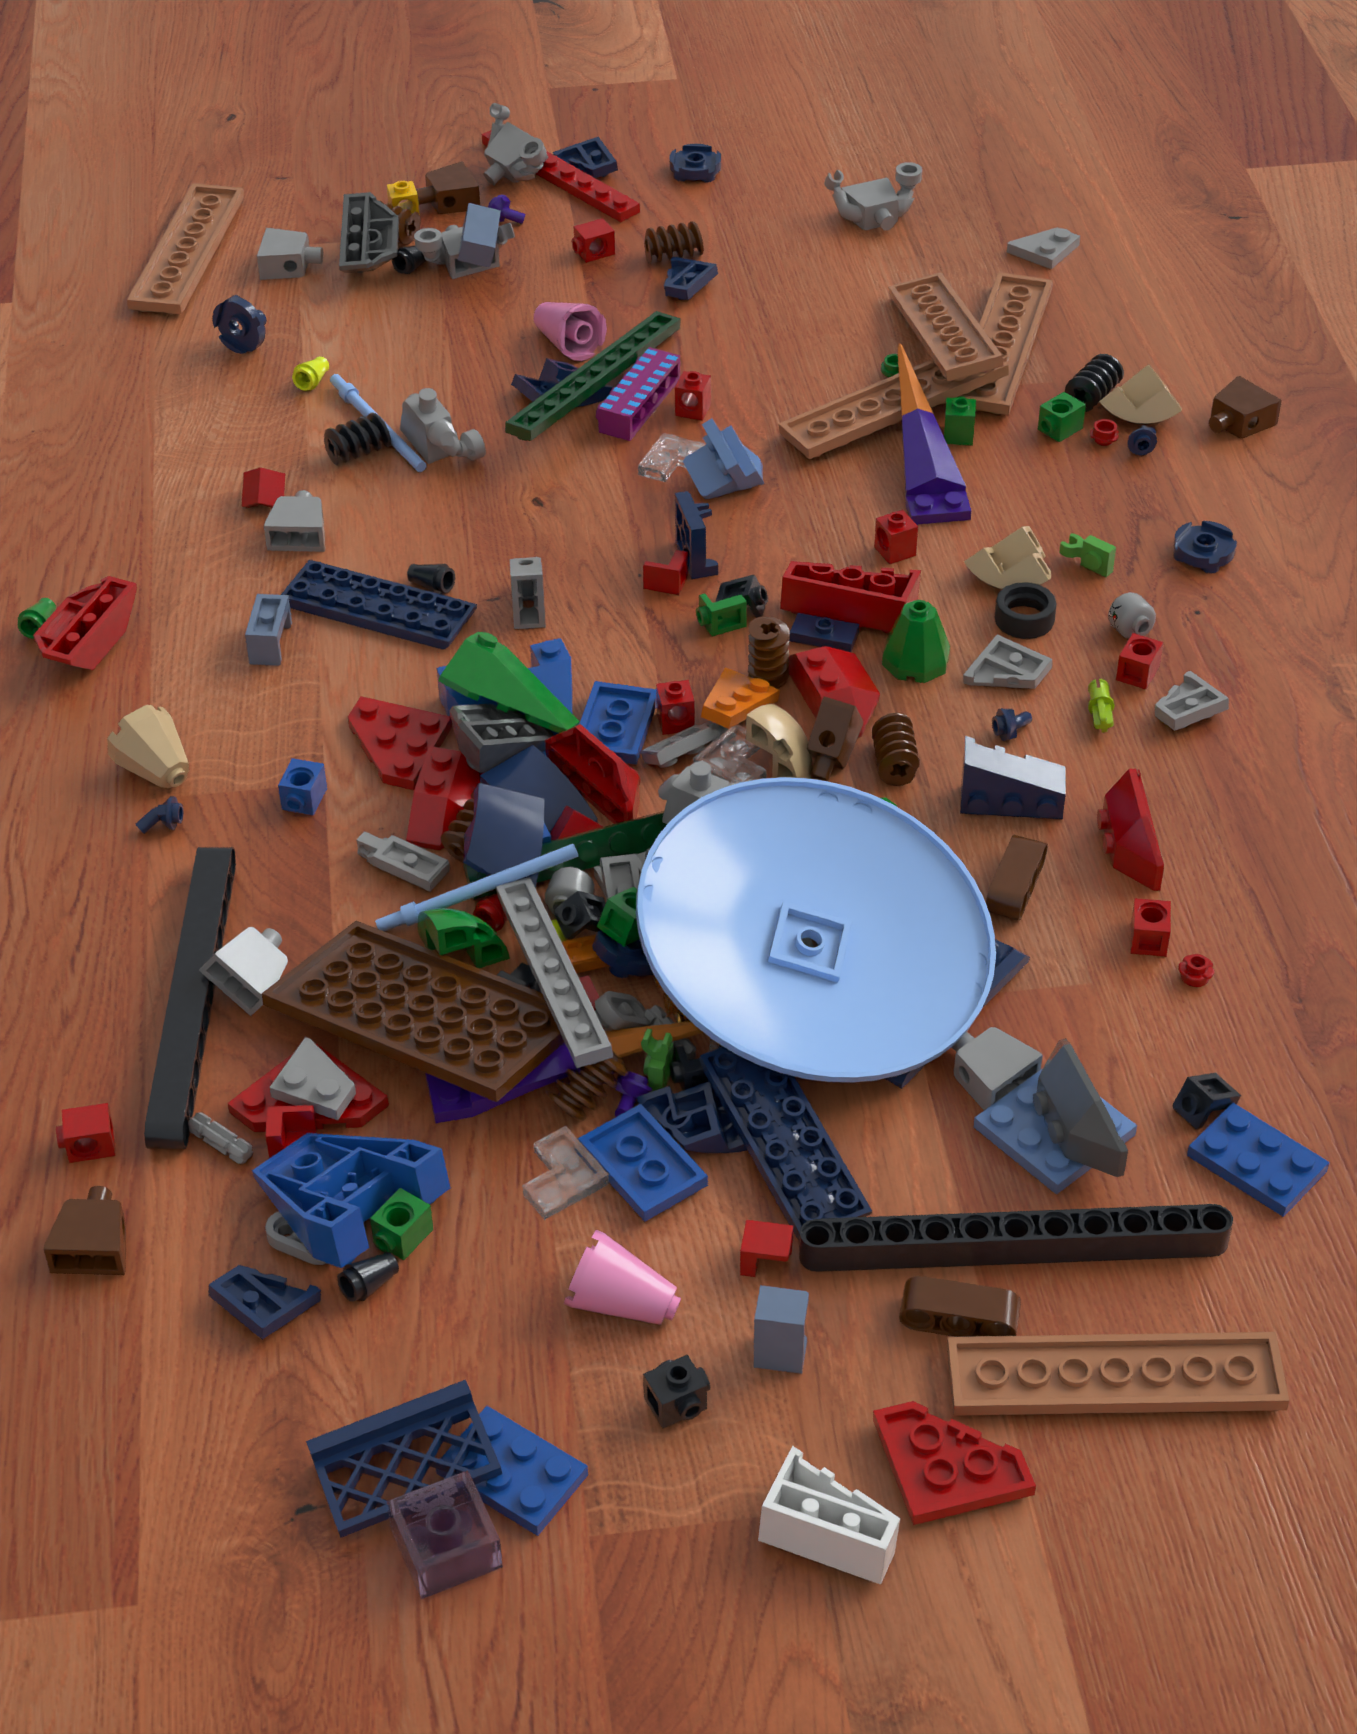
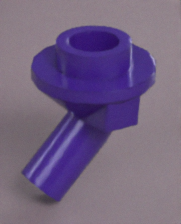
M498 195L489 202L488 208L501 210L499 222H504L506 218L523 224L526 214L510 209L511 201L506 195Z
M628 1071L626 1077L618 1075V1085L615 1090L623 1095L616 1108L615 1117L632 1109L637 1097L653 1091L651 1087L647 1086L649 1079Z

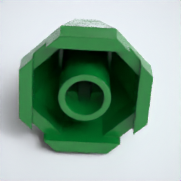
M914 600L903 606L887 637L882 655V665L897 680L907 681V676L915 677V682L926 683L946 674L947 663L950 657V644L937 609L924 600Z

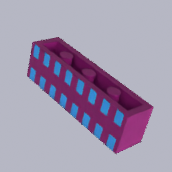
M649 347L641 357H638L635 365L629 372L624 374L619 384L612 388L604 402L598 405L596 419L598 420L599 433L631 441L680 378V355Z

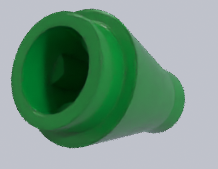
M41 598L37 603L22 611L18 616V629L21 634L27 638L34 639L33 635L56 610L55 603L49 598Z

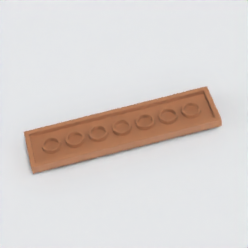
M194 183L191 185L127 299L128 309L140 310L142 312H163L170 315L183 313L244 199L243 188Z
M942 272L888 286L891 299L947 381H961L969 375L991 373L995 368L1004 366L1002 354Z
M998 272L979 324L1002 354L1003 361L1008 364L1009 375L998 379L994 383L976 388L970 393L958 396L976 399V410L996 415H1009L1052 291L1053 280Z
M933 359L913 367L931 408L946 403L947 398H955L962 394L970 393L976 388L994 383L998 379L1009 375L1008 364L1004 361V366L995 368L991 373H976L967 376V378L961 381H947ZM899 373L779 423L780 434L808 459L819 457L823 453L837 447L845 446L858 438L871 435L873 432L884 427L897 424L902 420Z
M1276 1332L948 1337L947 1340L954 1416L1287 1410L1289 1405V1396Z

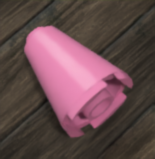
M544 302L537 307L534 313V323L537 328L566 357L572 360L583 361L595 355L593 352L598 345L602 346L605 341L607 332L606 319L592 305Z
M596 1230L592 1238L598 1240L596 1247L593 1245L591 1248L586 1247L569 1286V1290L575 1292L574 1298L571 1296L566 1297L564 1304L571 1308L658 1325L662 1324L664 1318L672 1321L681 1301L680 1297L675 1296L677 1287L605 1233Z

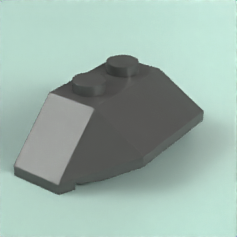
M371 192L344 194L339 259L340 271L344 273L374 271L397 257L398 215L385 204L378 201Z
M494 704L452 706L449 710L458 748L467 758L468 765L479 773L489 771L531 745H534L541 752L545 751V740L554 736V734L545 727L529 722L521 713L510 710L506 713L496 709L497 705Z
M1066 1038L1061 1039L1056 1044L1038 1077L1037 1093L1033 1094L1035 1110L1039 1116H1044L1048 1124L1049 1136L1054 1144H1059L1065 1158L1115 1177L1124 1176L1128 1149L1117 1133L1112 1118L1072 1045Z

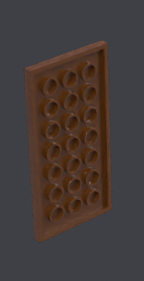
M359 921L353 922L262 993L264 1006L494 1102H498L564 1043L563 1037L541 992L449 956H440L436 951Z

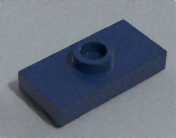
M798 613L790 630L789 641L818 647L827 646L852 652L859 634V624Z

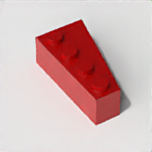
M791 561L782 576L780 609L791 611L794 614L802 613L859 624V627H869L890 633L903 606L918 600L921 570L910 569L909 575L894 574V568L881 567V573L864 572L862 566L850 565L841 570H834L832 564Z

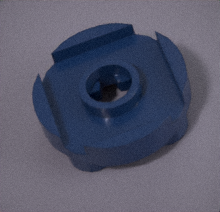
M686 144L682 146V151L676 153L675 149L670 153V170L674 173V179L677 181L701 180L703 182H712L715 180V175L721 170V153L718 150L717 154L712 152V147L709 145Z
M238 295L231 296L215 307L212 316L214 328L218 326L222 334L219 336V339L227 348L233 352L244 354L247 351L252 352L262 345L266 334L264 325L267 319L261 310H257L250 302ZM237 321L241 324L242 330L238 328L239 324L237 323Z
M1202 521L1201 526H1192V522L1182 525L1176 531L1173 556L1175 560L1201 568L1206 573H1216L1221 566H1225L1233 560L1237 541L1233 539V532L1222 524Z
M602 930L598 931L592 948L599 958L610 966L609 971L614 976L627 978L629 975H654L644 954L640 939L623 947Z

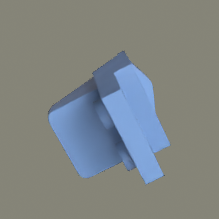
M712 418L702 424L707 433L703 437L706 445L686 456L683 463L703 498L711 499L765 484L761 460L742 444L732 426L720 431Z

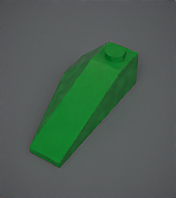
M478 631L466 638L438 680L473 700L478 701L479 696L493 700L498 703L496 709L506 713L508 710L521 711L525 713L524 716L529 722L557 733L566 731L580 723L506 646L499 643L495 636L486 632Z

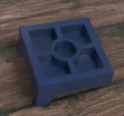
M685 491L675 493V543L679 551L688 552V572L691 579L718 575L717 561L706 559V527L702 520L712 516V510L709 509L708 503H694L691 494Z

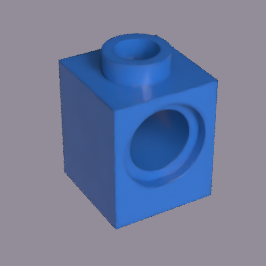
M291 759L278 784L282 810L309 815L315 814L327 790L323 763Z

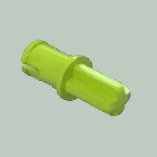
M1095 679L1088 685V692L1090 694L1088 710L1093 716L1095 729H1101V732L1105 733L1108 732V728L1114 726L1112 712L1115 705L1109 694L1108 682L1099 679L1100 688H1097Z

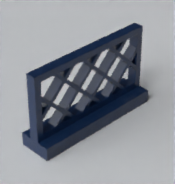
M466 1379L306 1441L340 1538L393 1517L391 1502L381 1499L389 1482L406 1487L407 1490L404 1494L406 1495L429 1486L422 1483L429 1467L448 1472L445 1479L464 1472L466 1488L502 1474L501 1466L476 1409ZM471 1419L473 1426L466 1439L448 1433L453 1424ZM428 1436L434 1439L426 1454L408 1449L412 1440ZM477 1436L479 1438L480 1443L475 1442ZM443 1442L461 1448L453 1463L435 1458ZM384 1451L394 1454L386 1470L368 1464L372 1456ZM469 1451L486 1456L489 1464L475 1470L462 1467ZM403 1457L421 1463L413 1479L395 1474ZM343 1467L354 1470L345 1486L329 1481L327 1476L328 1473ZM363 1473L380 1479L372 1495L355 1490ZM462 1474L451 1478V1480H454L456 1488L448 1493L453 1494L464 1489ZM437 1489L423 1494V1497L428 1499L436 1494ZM334 1493H337V1494L340 1495L337 1501H336V1498H335ZM408 1496L393 1502L395 1516L415 1509L407 1504L397 1505V1503L402 1502L410 1503V1500L405 1501V1498ZM419 1496L414 1498V1500L420 1499ZM349 1498L367 1504L361 1515L343 1520L341 1512Z

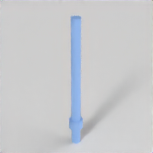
M339 374L331 376V384L339 391V396L346 403L352 404L366 418L368 414L376 413L359 396V391L353 384L347 383ZM385 422L390 433L391 445L417 472L424 471L426 463Z
M570 844L416 904L413 901L400 906V911L375 920L376 926L379 930L385 932L403 924L407 926L418 923V915L422 911L450 907L496 889V886L517 881L578 857L577 850L574 844Z

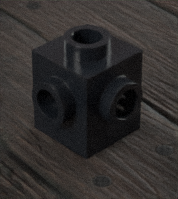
M687 1354L676 1360H667L657 1368L643 1374L644 1399L662 1429L679 1421L691 1420L707 1409V1391L710 1390V1382L703 1368H696Z

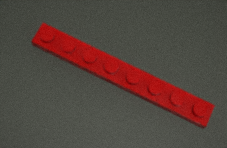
M491 130L481 134L482 144L488 146ZM548 151V159L543 162V167L535 173L620 223L640 213V203Z

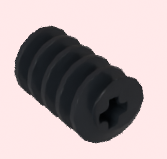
M1098 354L1068 381L1065 392L1085 403V412H1088L1121 382L1124 377L1123 367L1113 356Z
M373 412L368 414L367 418L361 416L356 421H348L346 426L339 424L335 429L328 428L324 433L325 449L331 461L337 466L338 456L346 463L349 461V452L357 459L360 457V448L364 454L368 455L370 454V445L376 451L381 449L380 441L386 447L391 446V437L385 422L379 415Z

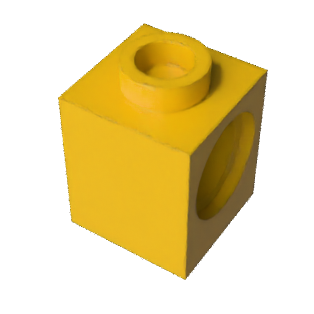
M397 181L394 184L387 185L388 203L393 205V208L400 206L402 210L409 209L412 213H419L418 194L413 181Z

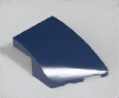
M546 358L539 379L515 374L511 385L531 401H535L578 368L569 363ZM603 386L577 407L604 401L614 386Z
M534 745L480 775V783L544 798V823L549 833H551L566 805L598 823V818L575 786Z
M478 783L474 790V819L464 834V863L477 872L490 876L541 856L544 829V798ZM538 872L524 877H530L536 888Z
M710 1082L675 1094L670 1086L637 1097L638 1103L642 1104L657 1122L686 1150L701 1153L747 1151Z

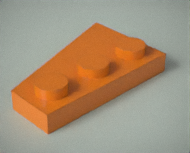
M725 667L703 704L701 717L730 729L746 720L747 714L762 705L778 702L780 690L770 686L766 680L753 679Z

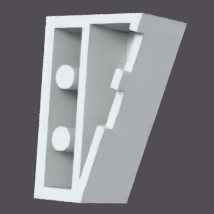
M792 1446L762 1505L758 1541L881 1585L895 1554L900 1518L856 1489L852 1493L834 1480V1473L825 1467L822 1470L817 1469L802 1459L803 1452Z

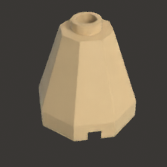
M145 705L124 716L118 723L121 728L120 732L116 735L112 731L107 738L108 755L117 765L163 788L177 787L186 780L187 773L189 772V763L173 719L163 707H158V710H156L152 705Z

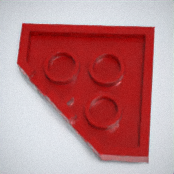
M360 696L348 715L349 728L353 734L357 735L361 748L369 761L374 763L381 781L384 784L409 790H415L428 746L440 748L452 728L451 716Z
M316 1044L355 1084L356 1095L338 1120L315 1113L317 1129H324V1124L346 1123V1128L363 1127L389 1106L388 1096ZM293 1054L227 1103L229 1113L253 1132H266L267 1107L295 1106L272 1098L270 1093V1086Z
M914 1401L873 1410L874 1425L913 1525L1035 1495L1036 1484L1021 1450L1006 1443L1002 1447L982 1438V1432L954 1419L947 1422L928 1413L927 1407Z

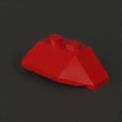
M107 576L100 580L101 583L88 586L66 597L33 635L43 658L94 670L126 632L137 591V584Z
M824 646L790 655L789 675L814 717L817 718L824 696L854 705L864 721L858 737H862L866 725L878 704L880 692L856 654Z
M581 724L545 740L546 756L570 780L579 793L613 824L637 818L640 802V777L633 768L629 767L612 750Z
M428 746L413 794L406 837L407 842L418 847L434 850L444 848L440 837L445 831H449L448 826L452 821L456 820L457 813L460 810H464L463 805L467 800L471 799V794L478 783H480V775L483 774L475 771L468 765L467 758L461 751Z
M1136 768L1128 769L1105 794L1103 809H1098L1097 812L1098 829L1104 830L1103 850L1105 854H1110L1114 869L1153 891H1160L1164 862L1158 845L1141 773Z

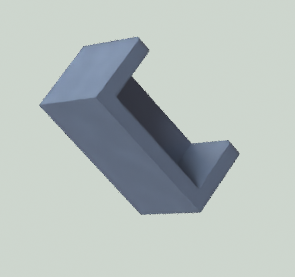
M468 203L463 223L458 261L484 267L491 266L501 210Z
M256 595L245 633L249 664L281 665L280 638L283 628L289 629L292 625L288 595Z
M760 1285L754 1318V1368L802 1374L807 1347V1336H805V1320L809 1301V1293L807 1291Z

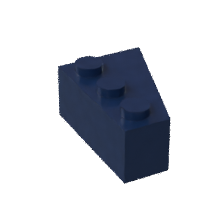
M965 736L960 814L1063 819L1066 797L1065 766L1026 754L1024 758L1005 753L1004 747L995 745L993 749L975 744L974 738Z

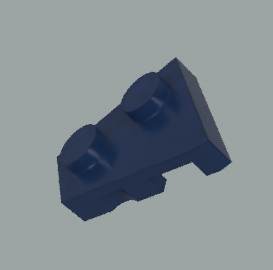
M599 136L553 152V155L594 178L605 177L609 173L618 171L617 161Z
M672 257V268L668 269V278L664 284L665 295L676 297L679 300H689L718 275L717 264Z
M238 1265L209 1284L208 1296L263 1340L320 1302L321 1289L317 1286L309 1285L306 1291L288 1286L287 1278L274 1274H262L256 1269Z

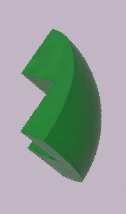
M440 908L425 910L418 915L419 936L426 948L431 950L437 949L440 956L465 948L474 966L479 969L510 959L508 949L501 937L491 926L472 914L455 909Z

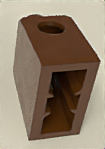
M463 161L427 172L425 175L426 187L416 189L419 205L431 203L438 214L467 211L468 203L480 205L479 185Z
M1238 376L1215 395L1209 426L1215 433L1226 430L1238 438L1248 437L1278 424L1282 400Z
M823 697L807 746V750L815 759L810 771L812 777L829 781L834 766L846 767L864 723L856 706Z
M94 1186L89 1189L87 1199H69L64 1202L43 1249L50 1273L125 1275L126 1221L121 1202L111 1200L112 1192L108 1188Z

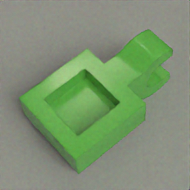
M1071 533L1069 544L1064 541L1060 543L1059 553L1068 558L1080 557L1081 566L1107 577L1114 569L1116 547L1092 535H1089L1084 540L1081 536Z
M647 1028L641 1041V1047L647 1053L643 1073L648 1076V1086L653 1091L666 1087L671 1076L669 1064L671 1061H674L673 1037L670 1033H666L664 1039L658 1041L653 1038L652 1029Z

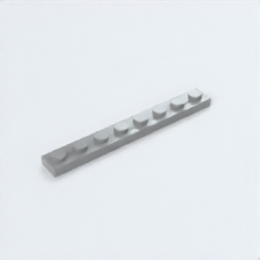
M528 877L496 886L498 899L576 1068L613 1058L612 1046L531 878Z

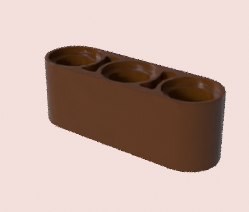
M1012 835L988 891L986 905L990 913L1021 920L1042 871L1048 849L1047 843Z
M915 1276L906 1280L899 1319L909 1329L953 1337L1017 1336L1021 1299L1016 1293L1006 1289Z

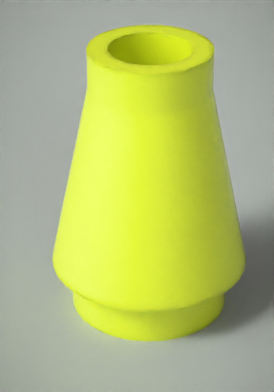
M319 356L297 365L292 375L295 386L303 391L314 390L324 374L329 370V363L324 357Z

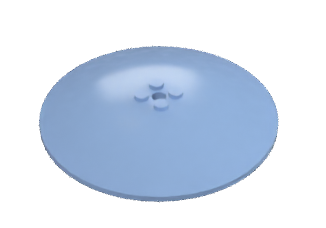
M791 777L763 778L721 788L701 797L684 808L666 825L650 848L641 870L636 894L638 933L650 968L664 992L676 1007L711 1039L733 1053L779 1073L809 1080L855 1083L889 1078L917 1069L941 1056L961 1039L978 1017L989 994L995 970V935L987 905L974 878L957 855L932 830L895 805L858 789L829 781ZM810 938L817 943L818 947H808L801 939Z

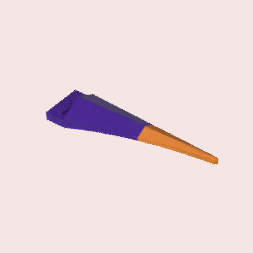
M899 343L897 352L903 434L905 505L908 516L917 525L971 520L972 511L966 493L965 482L906 352Z
M692 1022L605 1031L612 1050L620 1058L643 1051L641 1041L647 1028L652 1029V1036L658 1041L663 1040L666 1033L672 1035L673 1041L704 1033ZM564 1042L498 1102H494L425 1073L435 1123L474 1117L500 1104L553 1083L557 1079L566 1078L565 1070L567 1068L579 1072L580 1069L576 1068Z

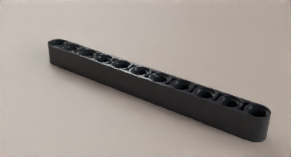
M198 847L196 851L145 1120L144 1136L147 1149H186L190 1136L188 1122L190 1118H193L216 986L199 969L223 946L236 870L234 847Z
M1198 1204L813 1219L804 1223L800 1229L799 1260L810 1271L825 1272L1215 1257L1223 1254L1228 1248L1233 1216L1227 1208L1221 1205Z

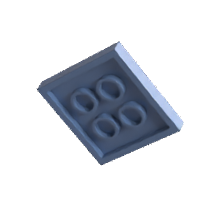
M1041 1069L974 1117L973 1127L1057 1195L1089 1171L1091 1167L1065 1158L1059 1144L1052 1142L1044 1116L1037 1114L1033 1104V1094L1037 1093L1038 1077L1042 1071ZM1101 1098L1115 1124L1117 1133L1121 1140L1126 1143L1136 1135L1137 1125Z

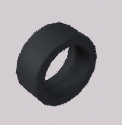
M1023 582L1008 585L998 593L994 616L996 625L1002 632L1016 638L1031 639L1043 636L1054 625L1056 599L1047 588L1039 584ZM1027 606L1035 608L1041 612L1032 615H1024L1016 613L1010 609L1014 607Z

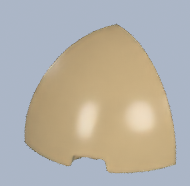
M1150 365L1144 367L1121 387L1115 388L1099 401L1115 416L1134 423L1160 422L1182 411L1179 403Z
M1022 526L994 546L983 548L964 561L970 571L979 579L1001 589L1014 583L1023 582L1040 585L1051 579V570L1043 560L1045 558L1044 551L1030 526Z
M773 704L762 705L747 714L746 740L773 754L772 778L810 779L813 760L807 750L808 739L798 722L785 710Z

